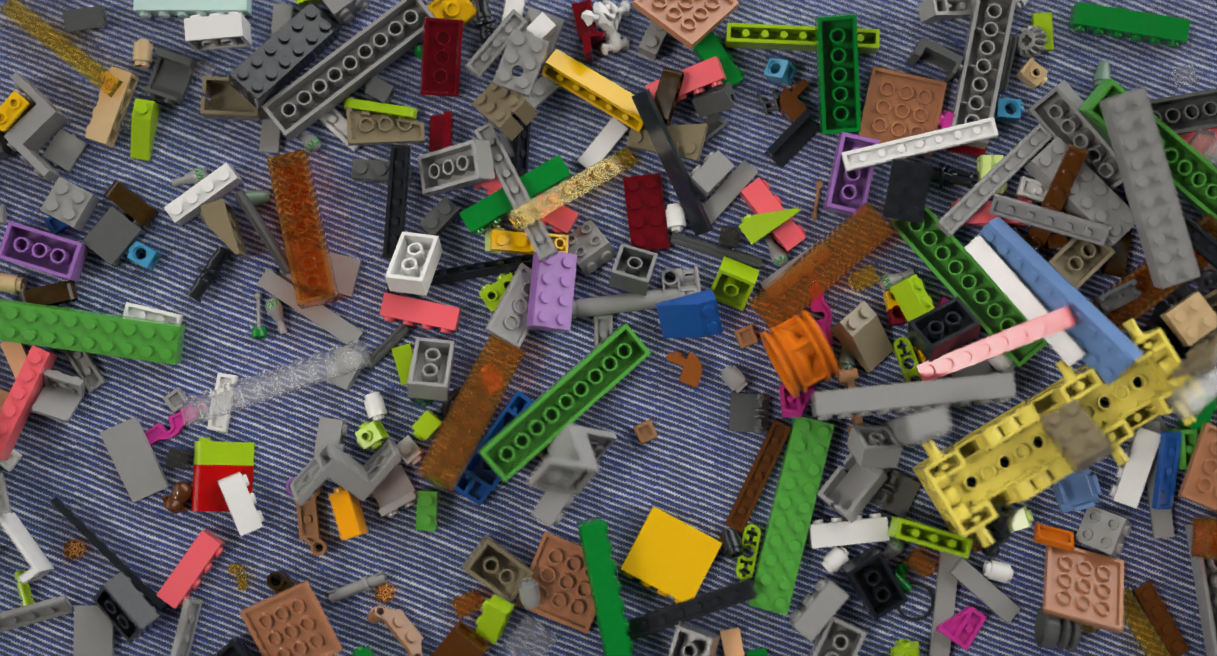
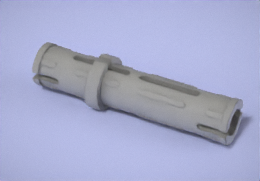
M381 571L372 576H364L359 581L329 591L330 601L335 603L362 591H371L372 588L388 582L384 571Z

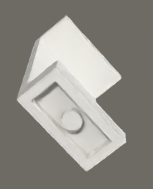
M15 513L0 514V527L5 529L32 567L19 577L23 584L37 581L52 571L54 567Z

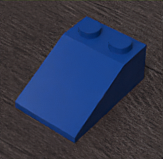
M712 289L656 304L664 338L708 337L723 332L717 301Z

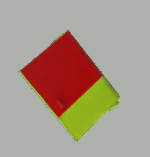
M199 437L198 441H194L191 511L230 512L218 480L241 472L242 476L246 474L250 484L247 486L249 494L252 493L255 442L210 441L211 438Z

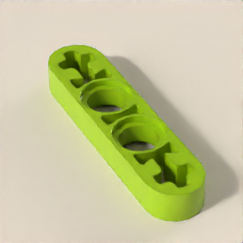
M345 98L344 102L345 110L346 107L353 108V110H364L372 114L389 115V117L409 120H416L418 110L411 107Z
M905 337L895 339L892 347L905 382L911 383V378L914 376L919 377L923 381L917 368L919 363L911 342ZM900 340L902 343H906L904 347L905 353L910 352L911 355L900 357V355L904 354L902 349L897 348ZM907 358L912 359L914 362V366L911 369L904 367L903 363Z

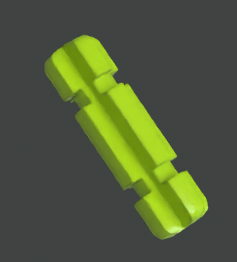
M26 570L14 573L15 580H18L16 584L19 596L23 599L21 601L22 607L34 604V600L30 596L32 592L29 583L23 584L19 578Z

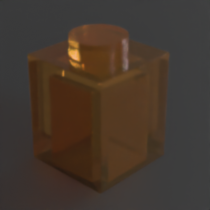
M914 547L903 562V564L923 578L930 577L936 569L935 564L937 563Z
M473 589L452 599L451 602L460 619L481 609L483 600L480 593H476Z

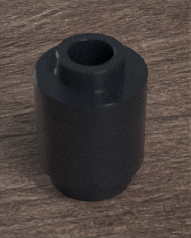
M732 528L723 530L720 540L725 554L730 559L742 556L744 547L738 531Z

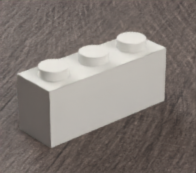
M237 472L218 480L240 536L263 527L261 522L265 520L261 511H256L254 504L257 501L253 492L249 494L247 486L250 484L246 474L242 476L241 472Z

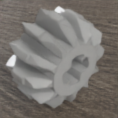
M1028 25V28H1022L1021 34H1016L1019 38L1017 40L1018 46L1015 50L1020 52L1021 56L1034 58L1035 56H1041V50H1046L1044 44L1048 43L1045 39L1047 34L1043 32L1041 27Z

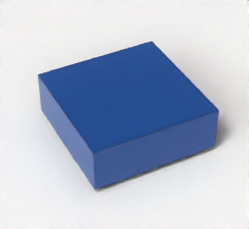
M52 216L44 220L54 235H58L70 227Z

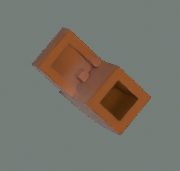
M669 352L665 361L683 367L678 382L697 388L702 375V365L697 356L689 352L687 359L683 358L684 354L680 352Z

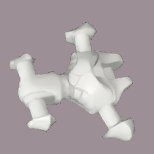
M603 0L602 3L595 2L593 4V12L585 10L581 15L587 26L595 22L597 26L606 31L607 44L602 43L600 47L603 55H608L609 51L616 53L622 48L625 50L629 49L630 40L626 37L621 40L620 34L617 32L619 21L622 19L621 15H630L631 5L627 1H622L618 7L609 0Z

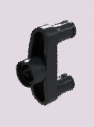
M1212 269L1200 272V277L1174 285L1167 291L1164 301L1167 302L1168 306L1172 307L1193 292L1199 291L1201 293L1206 289H1210L1217 283V272ZM1189 282H1196L1198 284V288L1190 287Z

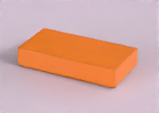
M1035 523L1034 542L1072 551L1074 549V532Z

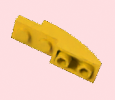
M501 230L490 231V250L506 251V253L533 254L535 252L526 233ZM548 233L557 251L568 253L569 235Z

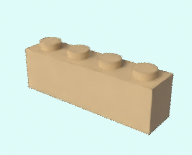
M111 66L110 71L105 76L104 87L99 92L97 106L92 111L91 122L86 127L85 138L114 148L139 77L131 72Z

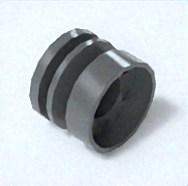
M1043 606L1040 607L1036 615L1034 630L1035 642L1038 648L1054 649L1056 646L1058 650L1074 652L1080 639L1081 623L1043 613Z

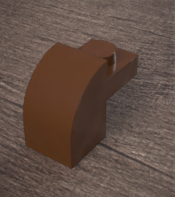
M805 79L800 83L796 81L790 88L791 92L785 87L779 97V111L790 124L807 109L798 99L809 86Z

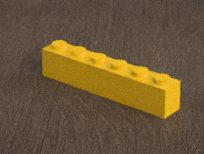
M557 48L545 62L541 73L543 76L638 133L640 132L644 123L633 102L632 96L634 95L631 92L623 89Z

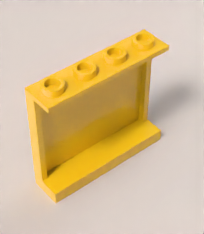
M652 506L620 569L623 570V575L631 579L633 577L640 579L639 583L645 587L650 588V586L657 588V593L664 597L670 595L675 598L674 602L676 603L683 602L695 597L722 543Z

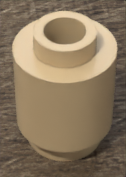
M138 39V42H134L133 62H135V67L150 68L153 60V44L149 43V40Z
M0 273V292L18 294L25 290V277L17 274Z

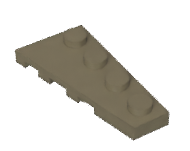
M346 107L348 146L425 143L424 122L404 118L398 119L384 114L377 115L369 111H357Z
M705 123L666 126L681 159L699 162L709 125ZM642 127L639 133L631 128L626 144L628 148L657 153L645 127Z
M1217 330L1209 332L1195 342L1194 348L1186 354L1187 359L1180 361V368H1175L1172 371L1175 379L1200 371L1208 372L1216 366Z

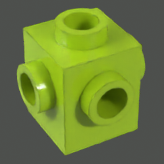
M380 420L365 422L359 426L360 430L355 432L356 441L364 450H376L382 446L381 442L390 437Z
M909 639L895 641L894 648H891V656H920L919 641H910Z

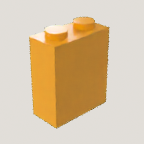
M343 487L333 489L334 493L330 494L329 498L341 539L345 540L367 533L368 528L359 498Z

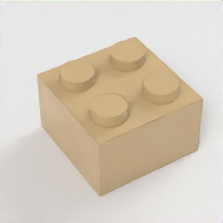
M1199 291L1191 293L1160 315L1183 347L1192 345L1217 327V315Z

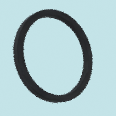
M917 581L908 582L910 585L917 584L927 589L931 596L930 609L925 615L918 618L906 616L900 607H897V610L908 620H923L930 615L934 608V595L927 585Z

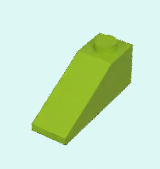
M135 98L131 120L130 158L150 161L161 109V106L154 101Z
M800 208L755 214L753 216L748 214L741 219L742 224L739 227L751 245H753L801 212Z

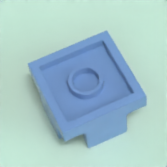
M1089 468L1078 474L1073 470L1071 474L1052 484L1061 513L1080 511L1093 507L1096 503L1100 502L1097 494L1102 492L1096 475L1091 474Z

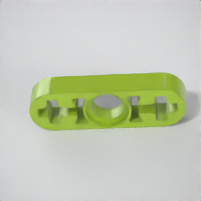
M754 524L746 525L742 533L741 541L743 547L750 546L754 552L749 558L743 555L737 558L735 573L741 580L751 578L754 572L761 537L760 528ZM751 527L757 532V535L752 537V542H756L755 546L751 543H744L745 539L749 541L750 536L747 534V530H751ZM741 558L745 561H752L751 565L747 563L746 568L749 570V574H745V576H742V573L739 572V569L744 567V562H740Z

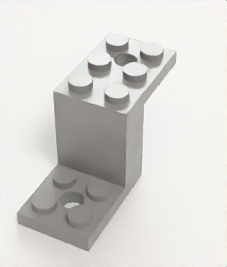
M529 7L525 20L528 22L520 31L512 30L493 84L530 97L539 71L542 72L545 62L554 52L565 19L543 12L556 24L557 29L546 41L527 33L526 28L543 12ZM516 67L523 69V74L519 77L512 74L513 69Z
M15 72L10 77L15 82L14 87L21 93L28 96L27 99L34 107L3 137L8 141L7 145L13 151H18L22 155L20 158L26 164H31L35 168L33 171L39 177H44L49 182L51 180L57 182L59 177H63L38 151L69 119L31 81Z
M568 424L547 448L550 456L545 459L527 480L529 487L578 495L600 471L597 461L617 440L616 434L614 432Z
M388 437L371 458L362 465L328 441L290 483L295 503L302 506L305 502L309 501L314 491L325 483L327 477L364 501L373 494L378 484L387 478L388 473L399 465L402 456L395 442Z

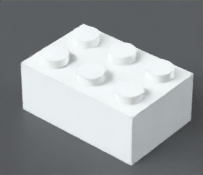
M232 11L228 12L227 15L211 13L205 17L191 15L190 18H184L185 41L195 51L252 46L251 24L239 12Z
M410 232L401 233L385 275L390 291L427 296L443 251L439 236Z

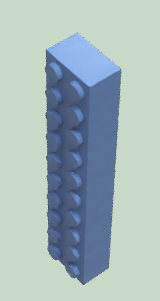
M999 216L989 221L979 232L978 235H981L1049 312L1069 306L1076 324L1065 330L1086 353L1081 359L1090 368H1093L1096 374L1108 385L1113 383L1143 354L1132 341Z

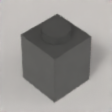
M375 76L371 80L369 79L364 87L367 97L379 103L389 104L396 93L394 86Z

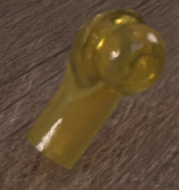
M239 562L231 563L229 565V572L231 574L236 573L238 590L248 589L247 576L242 564Z

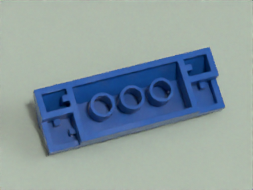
M515 391L449 484L450 487L481 506L488 494L494 490L501 479L477 451L534 401L520 391Z

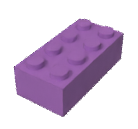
M845 132L839 135L823 210L861 218L864 215L874 166L845 172L841 153L879 144L880 140Z
M9 221L0 246V259L78 282L89 247L71 239Z
M558 251V254L541 262L536 252L533 253L526 328L562 334L570 331L577 254Z

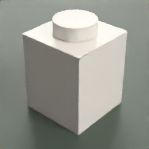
M543 12L526 28L528 34L546 41L557 31L556 24Z

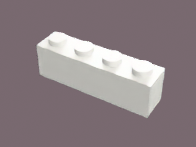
M226 162L165 206L164 209L176 224L183 226L202 212L201 205L219 200L243 181L234 168Z
M1140 427L1132 431L1134 435L1128 438L1131 442L1129 447L1124 449V453L1129 458V461L1127 463L1124 462L1125 464L1122 467H1118L1116 485L1113 484L1109 495L1112 496L1111 500L1136 509L1160 442L1159 433Z
M881 513L869 514V518H862V515H858L853 523L843 520V517L831 518V522H824L823 519L812 520L808 530L809 546L813 549L888 541L890 537L887 536L889 531L887 517L881 516Z

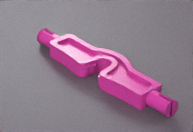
M816 273L808 274L810 286L808 287L810 310L812 313H823L824 318L815 322L831 348V345L834 344L830 331L832 312L828 304L825 303L822 285L818 284Z
M203 402L197 407L190 406L168 418L171 425L169 431L166 430L162 423L154 425L145 432L150 445L160 440L176 437L183 427L199 418L198 414L209 409L207 404Z

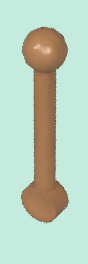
M817 181L815 184L817 191L814 210L811 214L813 220L818 218L817 209L820 190L823 187L822 181Z

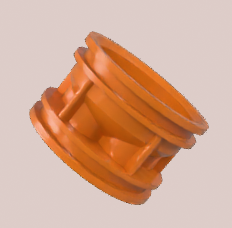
M805 310L799 313L800 317L794 315L791 319L769 328V333L765 331L760 333L763 346L775 371L788 392L795 399L800 396L799 392L807 393V388L819 380L824 379L828 382L831 380V376L836 378L840 375L836 359L828 342L814 319Z

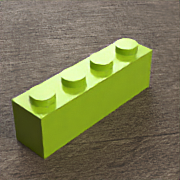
M892 517L887 535L963 558H969L973 539L897 517Z

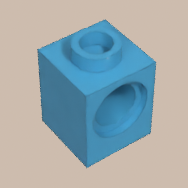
M769 58L763 75L772 83L791 86L797 68L789 60Z
M998 98L994 112L995 121H1018L1024 112L1021 99ZM1006 106L1012 109V114L1006 112Z
M136 241V243L130 246L127 258L153 271L162 254ZM145 250L146 257L141 260L140 253Z

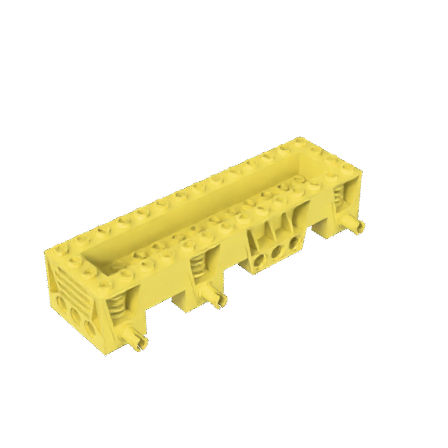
M1134 318L1122 324L1130 336L1128 339L1143 354L1110 385L1087 364L1073 370L1062 359L1055 365L1060 370L1063 378L940 451L933 439L923 442L921 445L924 447L929 458L915 465L912 469L950 532L963 537L975 532L982 546L987 547L989 543L992 544L994 542V539H992L985 526L998 517L996 513L998 504L1010 505L1026 501L1073 472L1071 466L1066 461V456L1063 457L1042 430L1041 418L1055 410L1059 413L1060 407L1074 399L1077 400L1111 443V455L1116 461L1117 466L1125 464L1124 462L1127 463L1129 461V458H1127L1120 446L1121 443L1134 435L1132 431L1155 417L1168 415L1176 411L1184 426L1195 422L1196 418L1187 405L1202 394L1190 375L1175 379L1172 371L1175 368H1180L1179 363L1181 360L1161 328L1141 332ZM1135 377H1139L1142 381V385L1139 388L1133 385ZM1102 397H1106L1109 401L1106 408L1100 405ZM1037 436L1043 441L1042 446L1039 448L1033 444V440ZM1003 456L1009 459V465L1005 468L1000 465V459ZM970 476L976 480V484L972 488L966 484V480Z

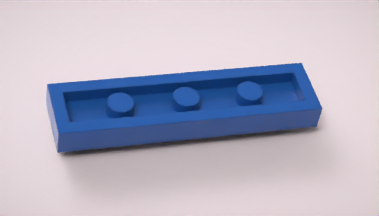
M1161 431L1151 507L1156 510L1173 509L1182 433L1177 431Z

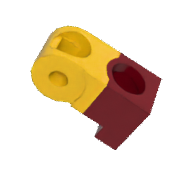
M891 290L884 291L883 298L889 328L907 324L908 321Z

